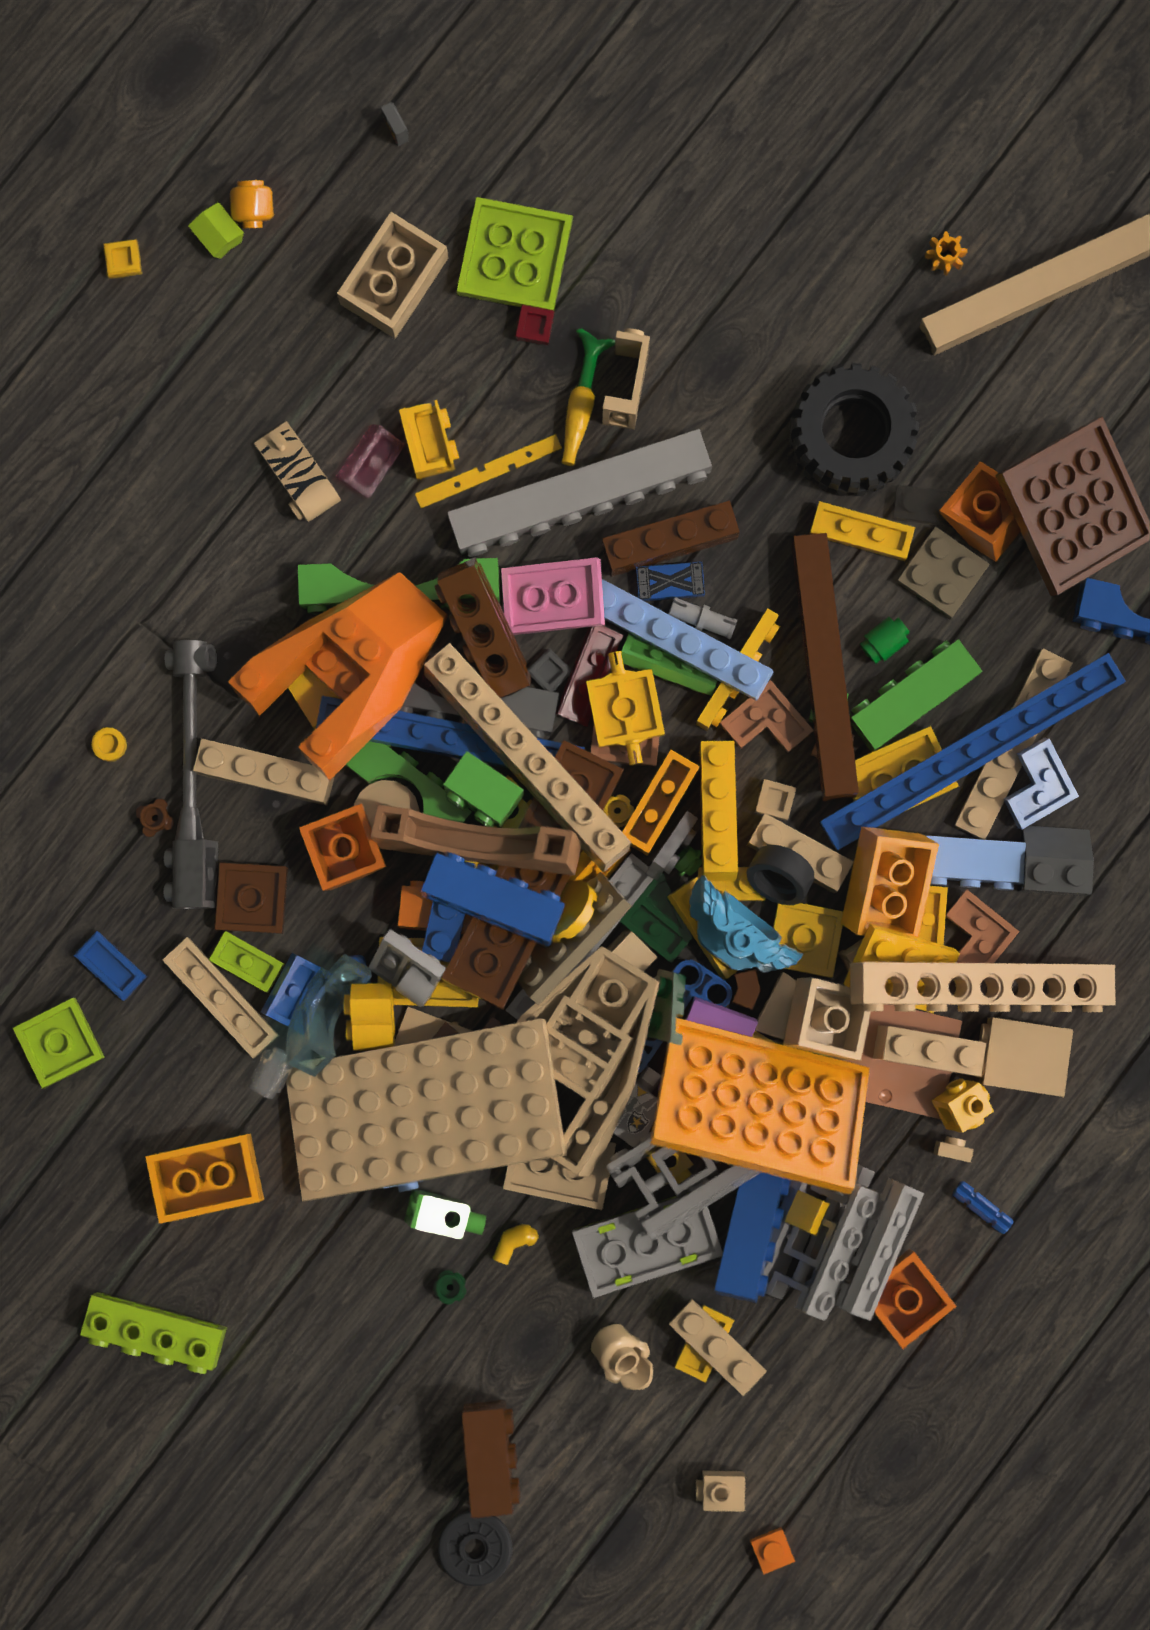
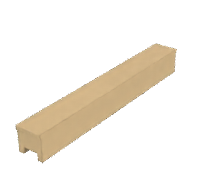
M1150 214L922 318L920 329L922 333H925L932 347L933 356L1149 257Z

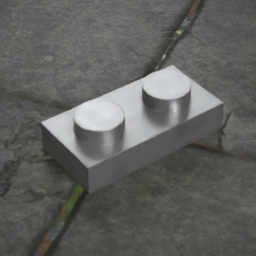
M688 811L685 813L646 872L647 875L657 881L663 871L670 874L680 859L675 854L680 845L686 849L697 833L692 829L698 820L696 816Z

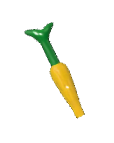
M577 329L576 331L582 340L585 357L579 384L571 391L568 400L565 425V445L562 464L574 466L577 451L586 432L594 407L595 395L591 390L597 358L602 352L616 345V341L613 339L598 340L583 329Z

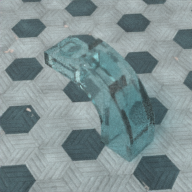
M343 954L329 970L321 967L302 993L290 1021L286 1040V1054L289 1065L315 1077L336 1056L333 1034L337 1019L344 1008V995L350 994L351 984H365L372 977L371 969L368 966Z

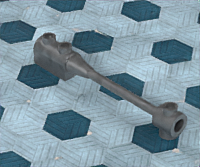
M180 640L174 641L173 650H168L165 653L166 668L173 670V676L183 677V808L180 811L173 848L166 849L164 853L165 866L168 869L173 868V882L165 884L164 897L167 902H172V908L175 909L217 908L218 842L204 840L199 810L196 808V773L193 771L197 757V678L207 676V671L215 670L217 654L214 646L211 644L207 645L205 641Z

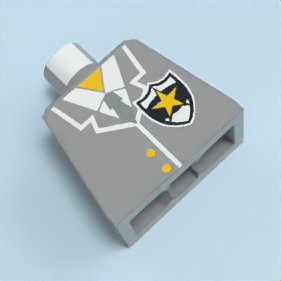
M646 1066L635 1081L634 1089L614 1130L615 1135L633 1148L640 1145L639 1140L648 1134L655 1118L658 1098L652 1092L660 1083L662 1076L649 1066Z

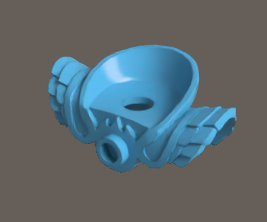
M702 875L696 881L689 899L690 916L698 921L697 935L700 944L721 962L736 971L756 967L760 972L766 973L772 970L789 968L800 961L803 953L788 947V945L779 944L782 939L781 935L730 893L724 891L721 895L705 875Z

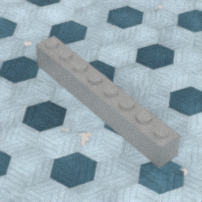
M700 429L447 513L461 555L468 553L469 557H474L487 552L488 546L497 543L501 547L518 542L519 536L531 533L532 536H538L550 531V526L561 522L563 526L572 525L581 521L582 515L594 512L595 516L605 514L613 510L612 505L624 501L626 505L638 503L645 499V494L656 491L657 495L673 491L676 489V484L688 481V484L701 482L707 479L706 474L711 473L712 464Z

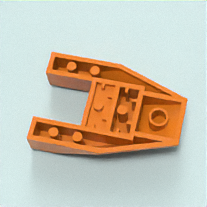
M399 572L306 621L252 657L228 683L236 694L258 715H261L306 669L310 670L343 702L298 747L304 757L330 781L402 708L448 616Z

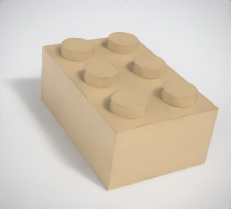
M390 212L338 291L337 295L340 305L396 339L448 260L447 246Z

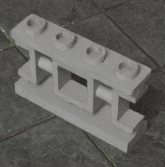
M652 1132L644 1135L639 1140L640 1145L632 1150L623 1149L610 1158L611 1163L606 1166L619 1188L634 1179L648 1201L649 1205L635 1214L652 1241L761 1173L760 1171L734 1165L713 1178L719 1174L718 1169L711 1159L701 1157L707 1168L681 1185H678L664 1163L665 1159L678 1151L650 1144ZM652 1154L661 1172L644 1182L633 1165ZM669 1183L677 1198L681 1199L654 1215L661 1209L652 1193Z
M857 1164L855 1183L870 1189L868 1187L875 1172ZM888 1178L883 1192H877L879 1193L878 1200L885 1202L878 1222L871 1219L872 1215L870 1216L867 1223L868 1228L860 1247L850 1263L849 1269L851 1264L859 1266L850 1285L844 1282L845 1279L843 1280L840 1287L841 1292L835 1303L841 1309L870 1321L924 1193ZM831 1190L832 1192H835L841 1196L844 1195V1193ZM839 1203L832 1222L839 1224L846 1205ZM820 1225L817 1234L811 1235L805 1251L806 1255L814 1259L817 1258L829 1230L828 1227ZM812 1266L805 1285L812 1287L819 1269Z
M792 1180L788 1196L784 1197L780 1206L781 1209H784L781 1228H774L771 1242L777 1243L772 1263L766 1262L763 1274L769 1276L766 1294L782 1300L789 1285L802 1292L796 1304V1309L810 1316L826 1320L829 1312L834 1307L835 1298L841 1284L848 1274L856 1249L862 1241V1235L870 1216L875 1211L879 1193L855 1183L851 1194L844 1193L841 1196L830 1191V1189ZM798 1190L815 1198H819L820 1194L827 1197L825 1202L829 1203L821 1225L828 1227L829 1230L816 1259L802 1253L811 1233L785 1222ZM839 1203L846 1205L839 1224L832 1222ZM794 1257L800 1261L791 1278L786 1273ZM813 1266L819 1269L812 1287L805 1285V1282Z

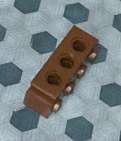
M475 557L440 572L437 579L438 584L435 585L436 593L442 604L448 603L452 612L449 615L450 623L456 634L462 633L466 642L463 645L465 655L470 664L476 663L480 671L479 676L500 698L530 686L531 676L526 667L527 662L481 563H478ZM464 594L472 595L476 599V601H474L473 603H465L459 597ZM483 624L486 625L490 630L485 633H480L476 631L474 627L476 625ZM497 654L500 655L503 658V660L500 662H492L491 660H489L488 656Z

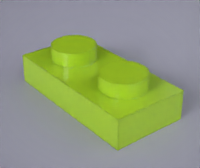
M227 931L224 932L209 958V961L266 993H269L285 965Z

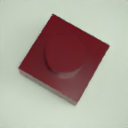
M522 305L516 340L549 346L554 310Z

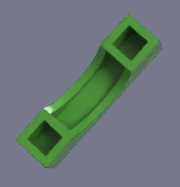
M369 741L346 764L348 768L369 784L385 778H400L412 783L421 793L424 814L466 824L473 816L472 811L467 806L462 811L446 800L447 793L442 789L444 782L430 771L425 776L416 769L419 764L418 761L405 751L401 755L397 754L390 748L391 745Z

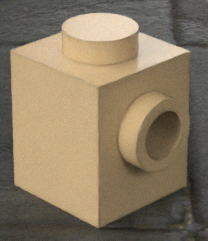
M702 1471V1480H696V1501H702L703 1511L745 1512L744 1472Z

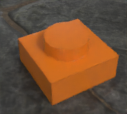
M782 1527L750 1539L763 1574L795 1562Z

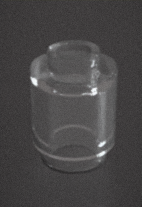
M275 1046L272 1051L265 1049L250 1078L252 1080L250 1089L264 1097L274 1099L276 1093H281L295 1065L290 1060L292 1055Z

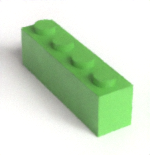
M959 639L953 644L946 640L931 652L934 658L925 664L921 660L917 661L904 671L908 677L898 684L894 679L878 690L881 695L872 703L865 699L851 710L854 714L850 719L851 726L871 753L983 672Z

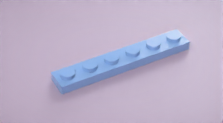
M602 579L604 619L755 701L758 700L774 673L771 668Z

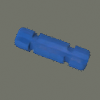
M961 1181L955 1187L952 1193L953 1196L962 1203L966 1202V1206L985 1222H991L992 1227L999 1233L1005 1234L1011 1228L1013 1219L1003 1212L1000 1213L998 1207L979 1192H973L974 1188L969 1184Z

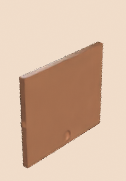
M883 1005L884 1011H871L861 1061L842 1060L870 1068L865 1102L940 1119L931 1100L946 1091V1086L949 1084L952 1072L873 1059L878 1025L891 1026L959 1038L962 1021L919 1010L895 1011V1005Z

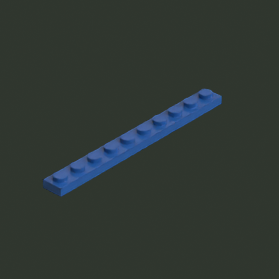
M1108 653L819 823L835 850L838 851L859 838L862 826L871 828L881 826L1122 685L1126 680Z

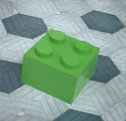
M466 751L443 784L447 793L446 800L462 811L467 806L475 812L474 819L486 827L496 826L497 828H502L523 798L522 788L468 751Z

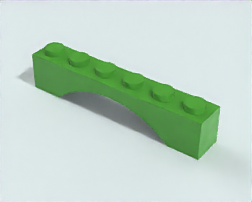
M479 558L477 561L481 563L500 603L498 558ZM464 559L459 564L466 562L470 559ZM332 564L298 565L299 605L302 610H307L308 614L319 615L327 611V609H331L374 586L343 573ZM438 578L415 585L436 605H440L442 610H450L448 603L442 604L436 593L435 585L438 584ZM464 594L459 597L465 603H473L474 601H476V599L469 594Z

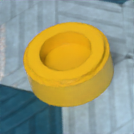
M102 728L93 736L92 750L97 757L104 761H116L126 751L127 742L124 735L114 728Z

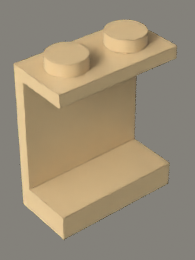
M628 328L624 332L617 331L615 354L638 358L639 362L632 400L605 396L602 424L635 430L650 337L644 336V332Z
M988 1018L987 1024L982 1023L979 1042L986 1043L982 1074L975 1077H980L979 1083L982 1085L1064 1097L1073 1030L1000 1018Z

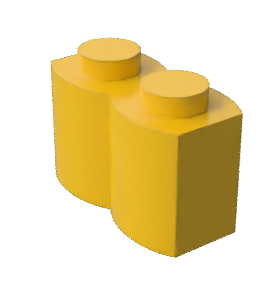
M392 983L351 984L350 994L344 995V1014L351 1016V1020H346V1040H352L354 1051H372L393 1047L395 1045V1017Z

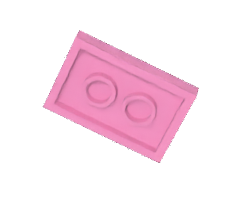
M599 558L501 568L504 615L514 635L605 625L601 561Z

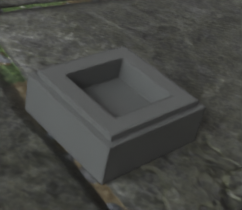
M390 102L382 106L383 119L397 145L400 146L408 142L407 127L394 103Z
M548 649L528 669L531 678L543 690L554 692L566 681L572 671L551 649Z

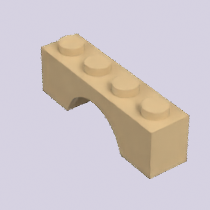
M202 738L193 769L195 773L201 776L230 783L250 785L325 806L328 805L334 777L329 781L319 770L310 764Z

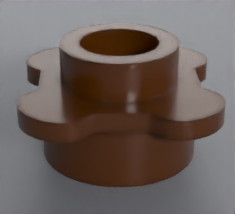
M157 799L154 804L140 806L136 810V816L144 826V835L154 837L158 831L163 829L171 830L173 828L174 819L169 817L167 812L168 804L165 800ZM153 815L158 816L157 821L152 820Z

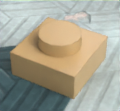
M764 779L755 813L763 815L766 813L771 817L788 821L796 787Z
M946 1136L945 1143L936 1141L933 1154L971 1163L974 1149L965 1147L966 1140Z

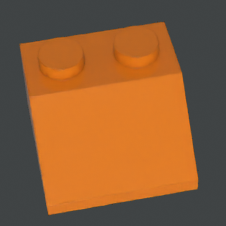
M980 461L939 511L970 546L996 562L1021 530L995 476L998 472Z
M362 803L299 827L323 891L341 887L386 867L378 844L371 838L372 828Z

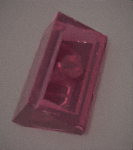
M372 424L338 473L337 479L369 499L405 444L382 426Z

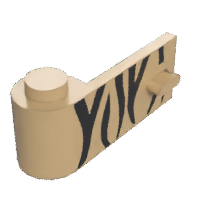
M287 421L254 443L293 499L288 505L298 520L305 517L310 522L341 501L327 477Z

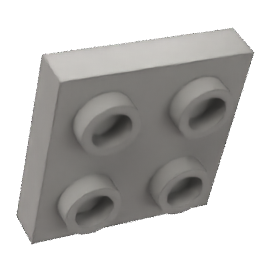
M391 929L383 938L368 968L386 982L392 983L397 992L420 1008L424 1007L430 999L446 970L437 958L430 954H425L415 947L407 937L397 934Z

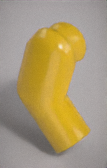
M520 1224L505 1230L493 1260L508 1265L514 1248L526 1244L533 1246L537 1242V1230L531 1228L528 1224Z

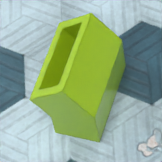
M219 202L203 211L188 225L212 256L216 258H222L232 248L240 244L244 232Z

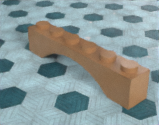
M384 805L377 806L371 832V838L381 849L429 856H436V853L445 856L446 852H450L464 858L465 861L574 876L582 845L575 832L571 830L541 826L516 829L478 826L438 818L411 809Z

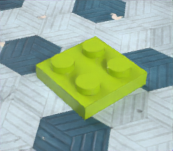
M71 998L13 1028L42 1088H46L105 1058L76 998Z

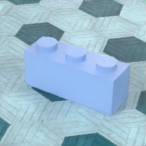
M926 836L939 844L930 885L946 886L947 880L960 881V887L980 888L981 882L994 883V889L1014 890V885L1024 883L1026 843Z

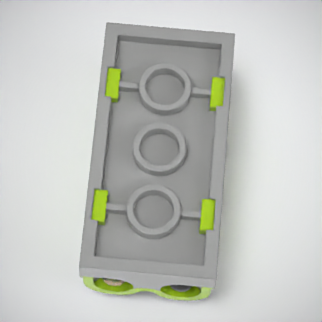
M677 1196L657 1202L661 1210L654 1215L681 1198L678 1199ZM646 1206L573 1229L574 1240L593 1298L723 1256L708 1206L653 1241L635 1214Z

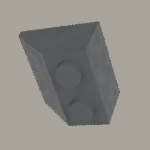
M1027 826L1022 829L1021 842L1026 843L1024 883L1019 884L1018 892L1084 897L1092 894L1094 858L1089 830Z

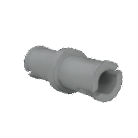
M678 597L674 598L669 611V615L695 625V629L699 631L705 629L728 639H731L737 623V619L713 612L709 606L703 605V607L678 599Z

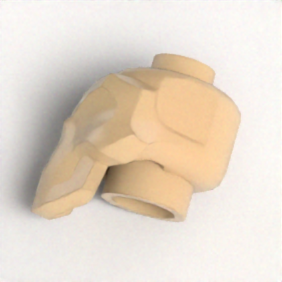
M612 1324L600 1329L593 1339L591 1351L604 1369L605 1378L612 1383L617 1384L621 1382L625 1388L631 1390L647 1388L653 1378V1365L647 1359L650 1355L648 1344L642 1342L638 1337L631 1335L621 1324Z

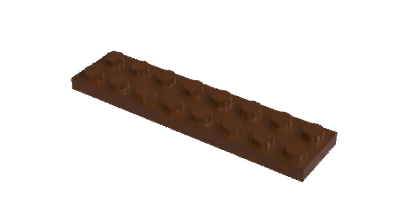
M563 740L554 758L604 811L624 769ZM535 797L519 828L541 826L563 829ZM582 849L580 850L579 859L583 853ZM499 865L496 871V877L506 881L513 877L528 884L527 889L540 894L541 890H546L559 897L571 876ZM473 917L442 976V980L503 1010L537 942Z

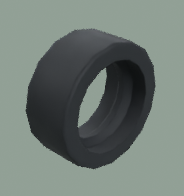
M766 845L760 847L747 869V880L751 887L766 899L781 905L793 906L801 903L806 897L814 881V870L802 855L792 849L780 845ZM774 872H777V873H779V874L785 876L786 878H783V877L779 876L778 874H776V873H774Z

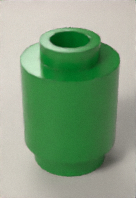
M888 616L864 635L865 640L859 645L868 658L876 665L881 660L885 662L909 643L906 636L910 631L898 617L893 621Z

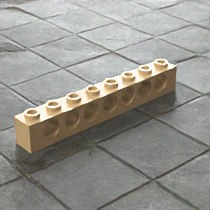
M450 643L424 664V676L564 830L575 832L582 843L581 849L603 873L629 851L631 841Z
M850 963L851 1004H863V1011H884L883 1005H895V1011H916L915 1005H926L928 1012L947 1011V1005H958V1012H979V1005H989V1012H1010V1005H1020L1021 1012H1041V1005H1050L1051 1012H1072V1006H1082V1012H1103V1006L1115 1005V965ZM887 979H890L893 984V991L890 996L885 991ZM919 979H921L925 985V990L922 995H920L917 991V983ZM951 980L956 984L954 995H951L949 991V982ZM982 980H984L987 984V993L985 994V996L981 993L980 984ZM1014 980L1018 984V993L1016 996L1012 992V983ZM1045 981H1047L1049 985V993L1047 996L1043 992V984ZM1076 981L1080 986V992L1078 996L1074 992V984Z

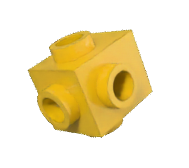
M964 1079L952 1081L946 1086L945 1092L931 1100L945 1128L961 1133L979 1127L984 1123V1118L994 1112L989 1103L990 1096L986 1088L979 1082Z

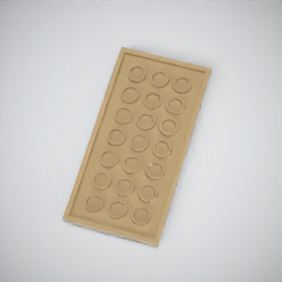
M542 1018L284 1067L302 1201H312L566 1155L546 1021Z

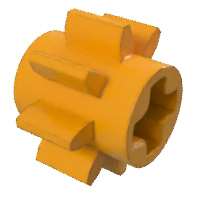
M945 231L942 239L931 238L929 244L933 249L926 252L925 258L932 259V271L938 268L944 270V274L947 276L950 268L953 266L958 270L961 269L963 262L958 257H964L968 252V249L961 248L959 244L961 236L955 239L949 237L948 232ZM947 250L951 251L952 254H948L946 257H943L940 254L941 252L944 253Z

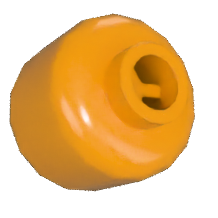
M238 181V187H234L230 191L232 219L237 222H243V229L263 228L262 221H268L273 217L272 190L264 186V181Z

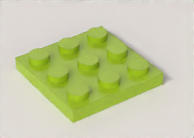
M476 197L457 287V295L517 307L526 305L554 310L573 215Z

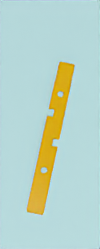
M555 434L484 464L486 470L482 472L474 468L417 492L415 496L420 507L424 508L509 472L508 466L513 463L518 468L560 450L562 447ZM530 451L532 456L527 457L526 452ZM455 482L460 483L458 488L454 486Z

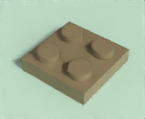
M935 527L897 580V583L951 620L990 564Z

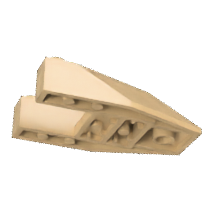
M603 946L565 977L539 1005L535 1003L517 1021V1023L541 1018L545 1019L554 1078L586 1098L563 1136L566 1155L552 1157L553 1160L582 1177L590 1176L606 1150L634 1089L659 986V981Z

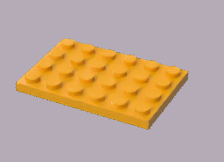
M676 1018V1033L683 1035V1041L681 1046L669 1042L667 1044L650 1144L851 1194L855 1186L870 1068Z

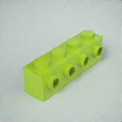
M97 1292L91 1295L80 1335L89 1337L88 1343L95 1346L108 1347V1344L111 1343L122 1346L121 1352L129 1355L141 1356V1352L154 1355L153 1360L156 1362L173 1365L174 1361L187 1364L186 1369L189 1371L206 1374L207 1370L212 1371L217 1366L227 1327Z

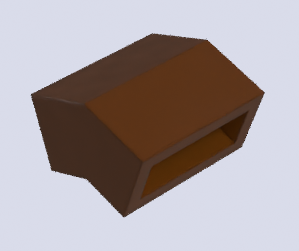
M756 970L733 975L736 990L731 1003L747 1010L753 1009L760 992Z

